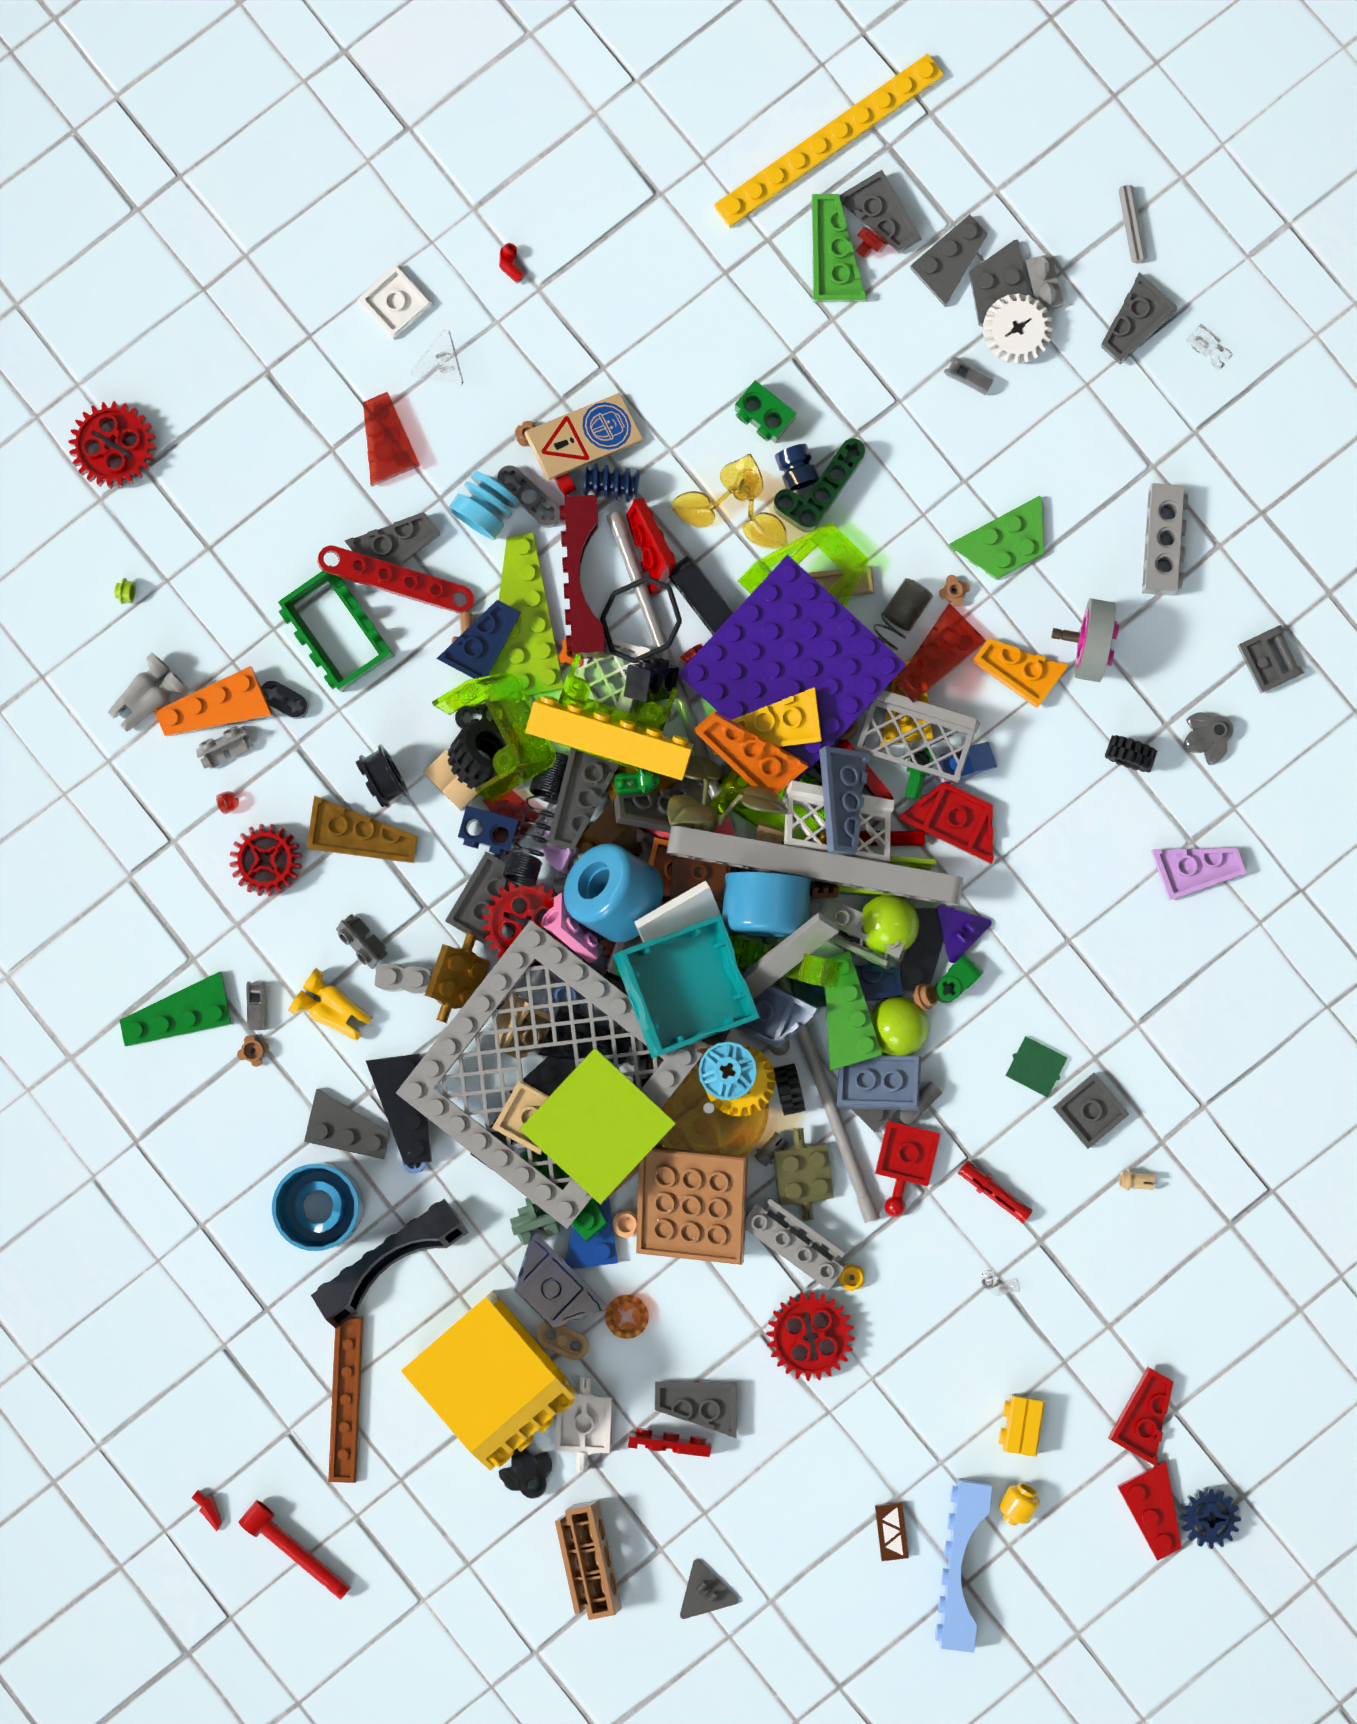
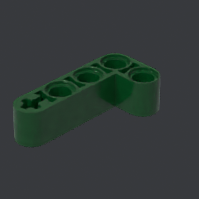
M856 438L846 440L805 499L792 490H780L774 498L773 509L775 513L800 531H814L862 463L865 454L864 444ZM854 448L857 450V454L851 457L847 465L845 460L847 459L848 450L852 451ZM839 469L844 472L845 477L841 480H835L831 477L830 472ZM819 491H825L829 494L830 499L826 502H820L816 499L815 494ZM782 498H788L792 501L793 506L789 509H783L779 506L778 501ZM804 513H811L815 517V521L811 524H805L801 521L800 516Z

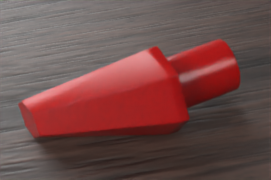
M197 1490L191 1499L201 1506L199 1512L202 1513L217 1532L223 1522L214 1496L211 1495L208 1498L201 1491Z

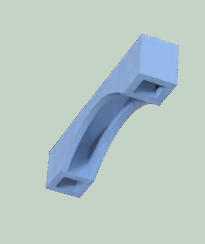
M957 1479L956 1486H951L950 1502H954V1511L948 1514L947 1529L951 1530L950 1541L946 1540L944 1557L948 1558L947 1569H942L941 1585H945L944 1596L939 1597L938 1613H942L941 1624H936L935 1640L939 1641L941 1649L974 1653L977 1624L964 1600L961 1585V1565L964 1551L971 1535L990 1511L992 1485L988 1482Z

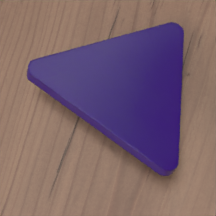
M942 905L936 907L948 961L955 963L991 926L992 922L990 919Z

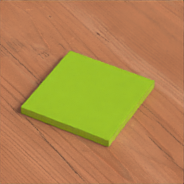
M594 1048L519 1130L601 1204L676 1122L603 1054Z

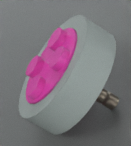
M1090 598L1079 632L1053 628L1051 638L1077 643L1075 678L1101 682L1106 666L1112 665L1114 650L1111 648L1112 639H1117L1119 624L1115 621V602Z

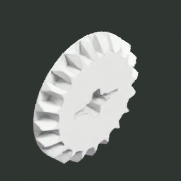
M1020 293L998 299L989 308L983 323V336L990 351L999 359L1015 364L1026 363L1040 356L1047 348L1053 330L1047 308L1039 300L1032 298L1030 295H1022ZM1030 320L1022 329L1024 334L1020 335V333L1016 332L1005 337L1013 329V322L1016 321L1017 324H1021Z

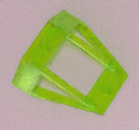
M830 522L759 559L737 581L752 594L769 575L766 570L783 560L787 554L790 555L797 551L791 558L797 564H800L818 547L845 573L827 591L834 598L843 591L838 602L846 608L869 559Z

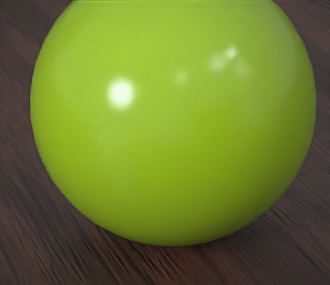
M881 895L870 900L861 911L863 913L861 922L865 921V924L862 926V932L869 935V937H865L869 942L864 941V944L873 952L885 955V949L891 948L886 947L884 944L894 945L897 941H899L898 946L906 942L904 951H906L914 943L919 931V919L913 906L905 899L895 895Z
M905 997L886 999L878 1004L870 1015L881 1052L885 1055H912L926 1042L929 1033L928 1018L924 1010L911 999Z

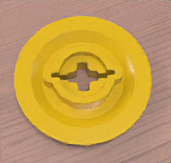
M742 1045L751 1053L756 1064L757 1073L754 1084L749 1089L750 1094L746 1093L738 1099L722 1100L713 1097L706 1091L707 1096L716 1108L732 1116H748L758 1112L769 1102L775 1089V1073L769 1059L762 1052L750 1046ZM728 1063L726 1067H720V1070L723 1072V1078L727 1079L729 1075L734 1076L730 1070V1067H733L732 1064Z

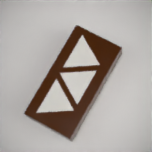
M902 1502L875 1505L881 1561L909 1558Z

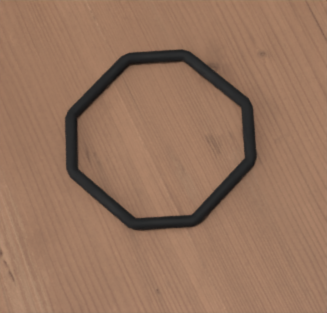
M649 576L613 591L600 616L610 652L632 663H638L640 660L668 649L672 645L682 624V618L672 587ZM645 582H650L667 589L677 622L666 644L634 658L615 650L605 618L617 595Z

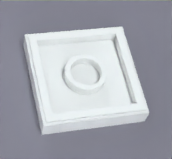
M397 264L357 299L361 306L393 340L433 305Z

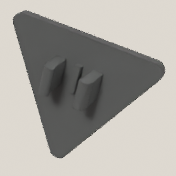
M695 1559L692 1564L680 1617L686 1619L737 1604L738 1598L699 1559Z

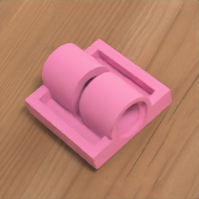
M561 892L554 897V906L546 912L541 925L576 956L590 964L598 959V934L576 921L568 913L564 902V893Z

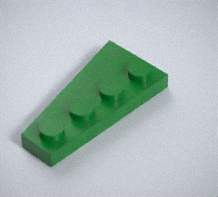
M219 971L120 1019L124 1046L128 1047L232 1025L222 972Z

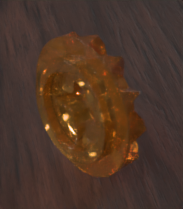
M620 1295L609 1303V1307L605 1312V1321L608 1329L615 1336L630 1339L640 1335L645 1330L649 1314L646 1305L641 1299L633 1295ZM635 1307L632 1318L637 1324L635 1325L627 1321L619 1326L622 1315L617 1309L619 1308L627 1312Z

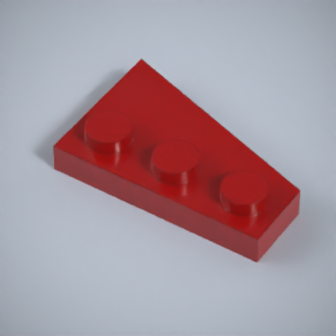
M1147 1366L1110 1432L1108 1439L1156 1466L1158 1446L1163 1435L1164 1417L1168 1411L1174 1381Z
M1165 1460L1117 1486L1157 1561L1182 1548Z

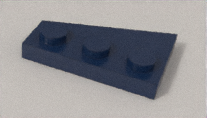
M496 600L436 659L484 684L521 611L500 600Z

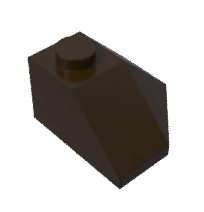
M614 801L586 830L576 845V848L583 854L592 847L605 843L619 845L637 857L643 853L642 844L637 841L635 831L638 827L616 823Z

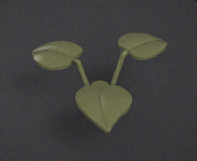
M700 756L690 757L685 777L694 780L703 779L702 803H698L691 796L675 795L670 798L667 806L670 826L680 823H695L694 829L715 832L717 825H723L724 819L741 800L744 806L753 810L788 814L786 805L774 791L765 787L749 786L745 788L744 794H738L722 815L719 816L718 810L715 807L707 805L709 779L719 780L722 770L714 761Z

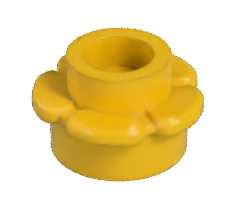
M853 1264L845 1265V1269L838 1277L839 1283L847 1291H854L856 1288L860 1289L865 1282L863 1269ZM850 1275H854L853 1280L849 1279Z

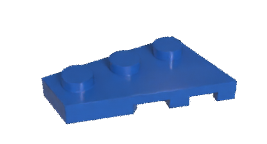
M610 1198L601 1204L598 1203L608 1225L589 1242H586L572 1226L565 1261L572 1269L618 1263Z

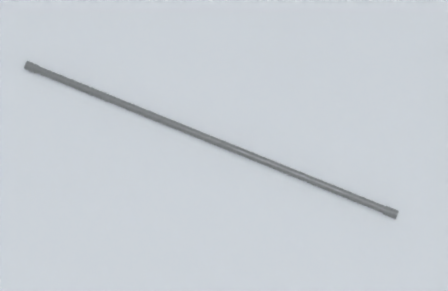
M621 511L607 515L609 527L619 547L631 583L643 578ZM645 582L634 587V591L654 646L658 648L666 644L667 639ZM670 648L658 653L659 658L670 660V665L676 666ZM678 675L674 700L691 744H694V755L710 759L704 741L695 733L694 728L698 724L682 680ZM709 779L708 793L713 807L718 810V815L721 816L728 806L719 781ZM729 813L727 817H730L735 836L739 837L731 814ZM736 867L737 872H752L750 869ZM761 937L767 953L778 945L776 938ZM787 972L777 981L781 989L793 994L789 972ZM806 1024L797 1032V1036L855 1191L857 1204L864 1223L880 1218L873 1197L869 1193L808 1024Z

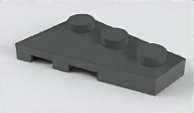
M970 214L910 266L914 274L944 307L947 305L988 234Z
M422 512L394 522L392 525L384 528L375 529L367 532V534L344 541L353 552L401 566L439 537L441 533L428 516Z
M655 1381L656 1411L737 1439V1382Z

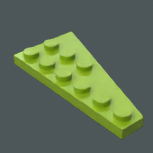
M530 532L507 537L499 600L521 611V614L488 676L485 703L508 701L564 690L534 534Z

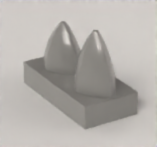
M1047 254L1026 259L1024 263L1033 298L1039 300L1047 308V311L1063 307L1064 302L1052 255Z

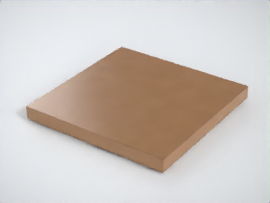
M654 1147L639 1163L636 1253L742 1265L744 1263L748 1156Z

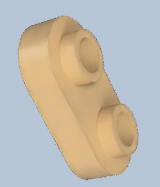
M544 1322L537 1330L538 1342L543 1347L568 1359L580 1360L585 1357L589 1350L587 1337L565 1325L551 1328ZM548 1329H553L556 1332L554 1339L546 1337ZM572 1341L580 1342L581 1348L578 1351L571 1349L570 1344Z

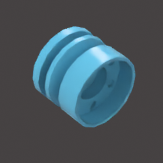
M474 470L470 477L477 485L467 481L464 484L465 488L472 494L471 497L457 494L448 509L459 520L476 532L491 540H495L504 527L503 522L497 517L498 513L511 517L512 511L506 505L517 508L520 501L500 481Z
M732 1042L717 1043L709 1048L701 1058L698 1069L700 1082L705 1090L713 1097L722 1100L738 1099L745 1095L754 1084L757 1073L755 1060L751 1053L742 1045ZM730 1063L733 1065L732 1070L736 1073L734 1077L729 1075L725 1079L722 1077L723 1072L720 1070V1067H726Z

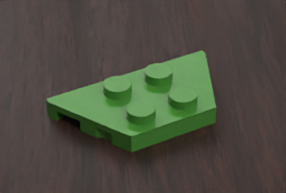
M1040 495L949 544L950 549L954 552L957 551L967 558L970 563L983 569L986 574L995 580L1037 559L1044 554L1042 499Z

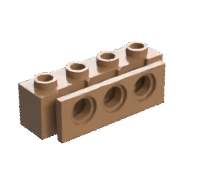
M599 1500L574 1504L565 1510V1515H562L555 1521L574 1613L579 1614L586 1608L588 1620L616 1615L622 1609Z

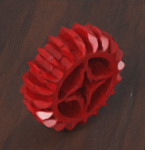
M259 824V833L253 827H250L249 832L251 836L249 838L244 833L240 834V837L244 840L243 844L237 841L233 843L235 847L239 848V852L231 851L230 856L238 859L237 861L230 862L229 865L232 868H239V870L232 873L234 878L243 876L238 882L239 886H245L249 882L247 892L252 893L255 887H257L256 892L258 896H262L264 889H266L267 895L272 897L274 887H276L278 893L282 894L284 890L281 884L284 883L287 887L291 888L293 885L288 878L290 876L294 879L299 878V875L294 873L293 869H302L303 865L295 863V860L303 858V854L293 852L300 845L299 843L289 844L294 839L292 834L283 838L286 829L281 827L277 834H275L276 826L274 824H270L268 832H266L264 824ZM262 839L279 841L276 846L266 850L261 849L256 844L257 841ZM250 849L255 856V861L247 872L245 858ZM285 849L287 865L284 872H282L277 861L282 854L281 852ZM258 851L266 856L272 855L269 860L275 870L265 864L261 867L263 860ZM264 871H270L277 877L269 882H259L253 879L257 874L260 875Z

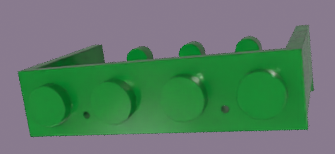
M321 571L278 601L282 608L278 612L287 624L292 622L297 629L294 632L295 637L302 646L308 645L312 651L309 654L310 659L317 668L322 666L327 674L324 676V679L332 690L337 687L339 691L344 692L345 689L385 661L395 657L339 576ZM327 582L330 583L379 654L345 679L294 607L295 604Z

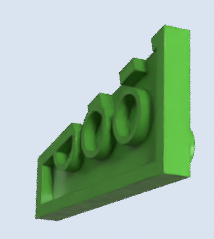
M812 194L813 302H866L867 298L863 290L839 194Z
M850 951L823 959L829 1071L882 1056Z

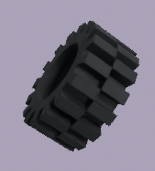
M1112 735L1104 757L1126 768L1149 773L1158 751L1140 741H1134V739H1128L1124 736Z
M795 1063L773 1068L784 1116L806 1111Z

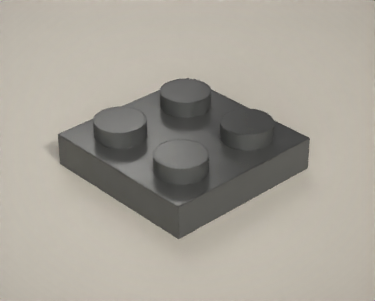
M1095 1073L1088 1076L1052 1107L1086 1149L1092 1147L1129 1115L1127 1110Z

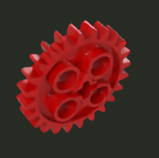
M116 401L112 402L111 408H108L106 403L102 402L101 410L99 411L94 405L91 406L93 414L89 415L83 411L84 422L75 420L76 424L80 427L79 430H70L76 437V439L68 440L71 446L76 447L69 451L71 456L77 457L72 463L75 467L81 466L78 471L81 475L88 473L87 480L89 482L97 478L96 483L99 487L106 481L110 489L113 488L114 482H117L123 488L124 480L126 479L131 484H134L132 476L136 475L139 478H143L140 472L141 468L150 469L145 463L146 460L155 459L149 453V451L157 449L154 444L150 443V441L156 439L153 433H148L153 428L150 423L144 424L147 419L144 414L137 417L138 410L135 407L128 412L129 406L126 403L119 409ZM109 421L115 422V427L112 431H103L105 423ZM93 432H98L112 443L116 442L121 449L133 455L132 458L126 457L114 447L109 448L103 440L93 436ZM129 436H137V442L133 446H125V441ZM92 444H100V449L96 454L88 453V449ZM114 458H122V464L119 468L112 469L110 467V463Z
M509 882V891L499 887L498 890L501 896H490L494 904L484 906L490 911V914L482 915L481 918L488 920V924L482 926L481 929L489 930L490 934L486 935L484 940H493L489 949H499L496 957L501 958L522 931V924L504 917L503 913L508 912L520 919H526L528 916V922L532 920L539 927L543 928L537 921L536 915L541 909L548 911L551 908L547 901L549 898H552L554 889L544 892V883H541L537 888L535 886L525 887L522 885H518L515 888L514 884ZM516 898H521L525 902V909L521 913H516L512 909V902ZM507 922L514 926V934L509 938H505L501 934V927Z
M811 1291L809 1299H806L804 1294L800 1292L798 1301L789 1296L791 1304L787 1306L785 1303L780 1302L783 1311L773 1310L777 1320L768 1321V1324L774 1327V1330L766 1332L767 1336L773 1337V1340L767 1343V1347L776 1348L770 1354L771 1358L780 1357L776 1365L780 1367L786 1364V1374H789L793 1369L796 1370V1379L802 1373H805L807 1381H810L811 1374H815L817 1379L821 1380V1372L823 1371L829 1377L832 1376L831 1367L841 1370L838 1361H848L843 1354L844 1351H853L847 1345V1342L855 1340V1337L847 1335V1332L854 1329V1326L845 1324L849 1320L850 1315L841 1316L840 1313L844 1307L841 1305L834 1308V1298L828 1303L825 1302L824 1293L821 1294L819 1299H815V1293ZM804 1312L809 1314L811 1330L813 1333H818V1336L814 1337L817 1353L816 1360L812 1359L808 1340L803 1339V1336L807 1334L803 1317ZM819 1312L828 1315V1323L823 1327H817L813 1323L814 1316ZM791 1318H798L802 1322L801 1329L796 1333L789 1332L786 1328V1324ZM829 1339L834 1343V1349L831 1353L823 1354L819 1351V1344L822 1340ZM803 1345L807 1348V1355L804 1359L798 1360L792 1356V1350L795 1346Z

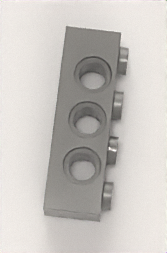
M1152 483L1148 488L1142 594L1174 596L1178 589L1182 588L1183 573H1179V563L1184 561L1185 547L1181 546V536H1185L1187 524L1186 520H1182L1183 510H1186L1188 505V494L1184 493V485ZM1161 509H1171L1174 514L1173 519H1165L1161 514ZM1161 534L1169 535L1172 539V545H1163L1159 540V536ZM1158 561H1167L1170 565V571L1162 572L1158 568Z

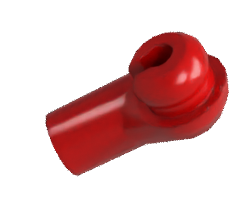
M506 243L499 252V267L518 284L526 274L516 266L517 247L512 243Z

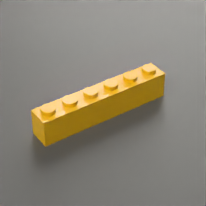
M543 695L542 698L537 697L533 702L525 733L678 780H683L686 774L694 744L688 743L689 739L678 735H673V738L664 736L661 730L647 727L646 730L636 727L637 724L626 719H621L618 722L610 719V715L603 712L595 711L594 714L586 712L584 707L577 704L569 703L568 706L557 703L558 699L551 696Z

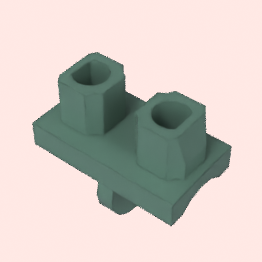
M525 1198L527 1206L517 1209L519 1216L510 1219L514 1236H518L523 1245L529 1243L530 1237L534 1233L533 1229L542 1226L546 1236L560 1233L559 1222L535 1203L533 1204L529 1198Z

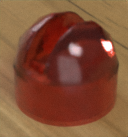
M225 791L216 795L217 806L223 814L233 812L239 806V798H234L236 796L234 792Z

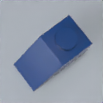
M989 742L971 745L960 779L997 767ZM962 751L956 754L958 759H960ZM954 756L939 763L943 772L955 774L958 764ZM944 779L945 782H947V783L953 782V781Z

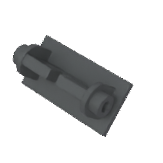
M350 914L345 920H341L336 928L338 936L343 943L350 945L355 950L356 956L361 963L373 969L378 960L381 961L388 955L385 950L386 946L374 934L367 940L363 937L370 929L358 916L355 917L353 914Z

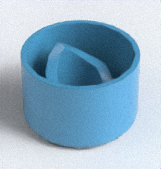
M612 843L594 846L582 854L572 866L564 886V902L568 913L576 921L613 942H625L637 937L639 932L634 922L659 908L663 898V881L657 869L623 847Z
M764 872L726 873L722 919L727 932L753 937L787 938L809 919L811 879L795 875Z
M326 1163L308 1164L292 1170L278 1184L272 1200V1216L277 1230L290 1244L307 1251H322L342 1244L354 1234L363 1215V1197L357 1182L342 1168ZM315 1190L327 1192L333 1201L331 1217L324 1223L311 1221L304 1212V1201Z

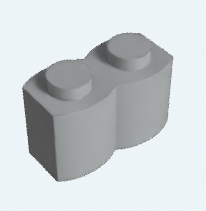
M390 963L380 964L376 966L374 985L389 992H397L404 989L413 994H425L432 972L419 966L402 968Z

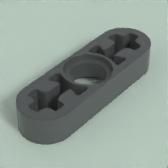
M508 465L500 469L497 476L498 481L504 484L520 501L519 505L540 525L551 528L559 523V507L518 468ZM506 473L508 475L516 474L514 478L519 485L523 481L526 483L518 489L517 494L513 493L517 489L511 482L504 483V475ZM526 490H533L537 494L536 500L531 504H527L521 499L522 493ZM542 499L546 501L542 503V506L547 511L554 510L553 520L549 518L543 520L544 514L539 508H537L536 512L533 511V509L539 506Z

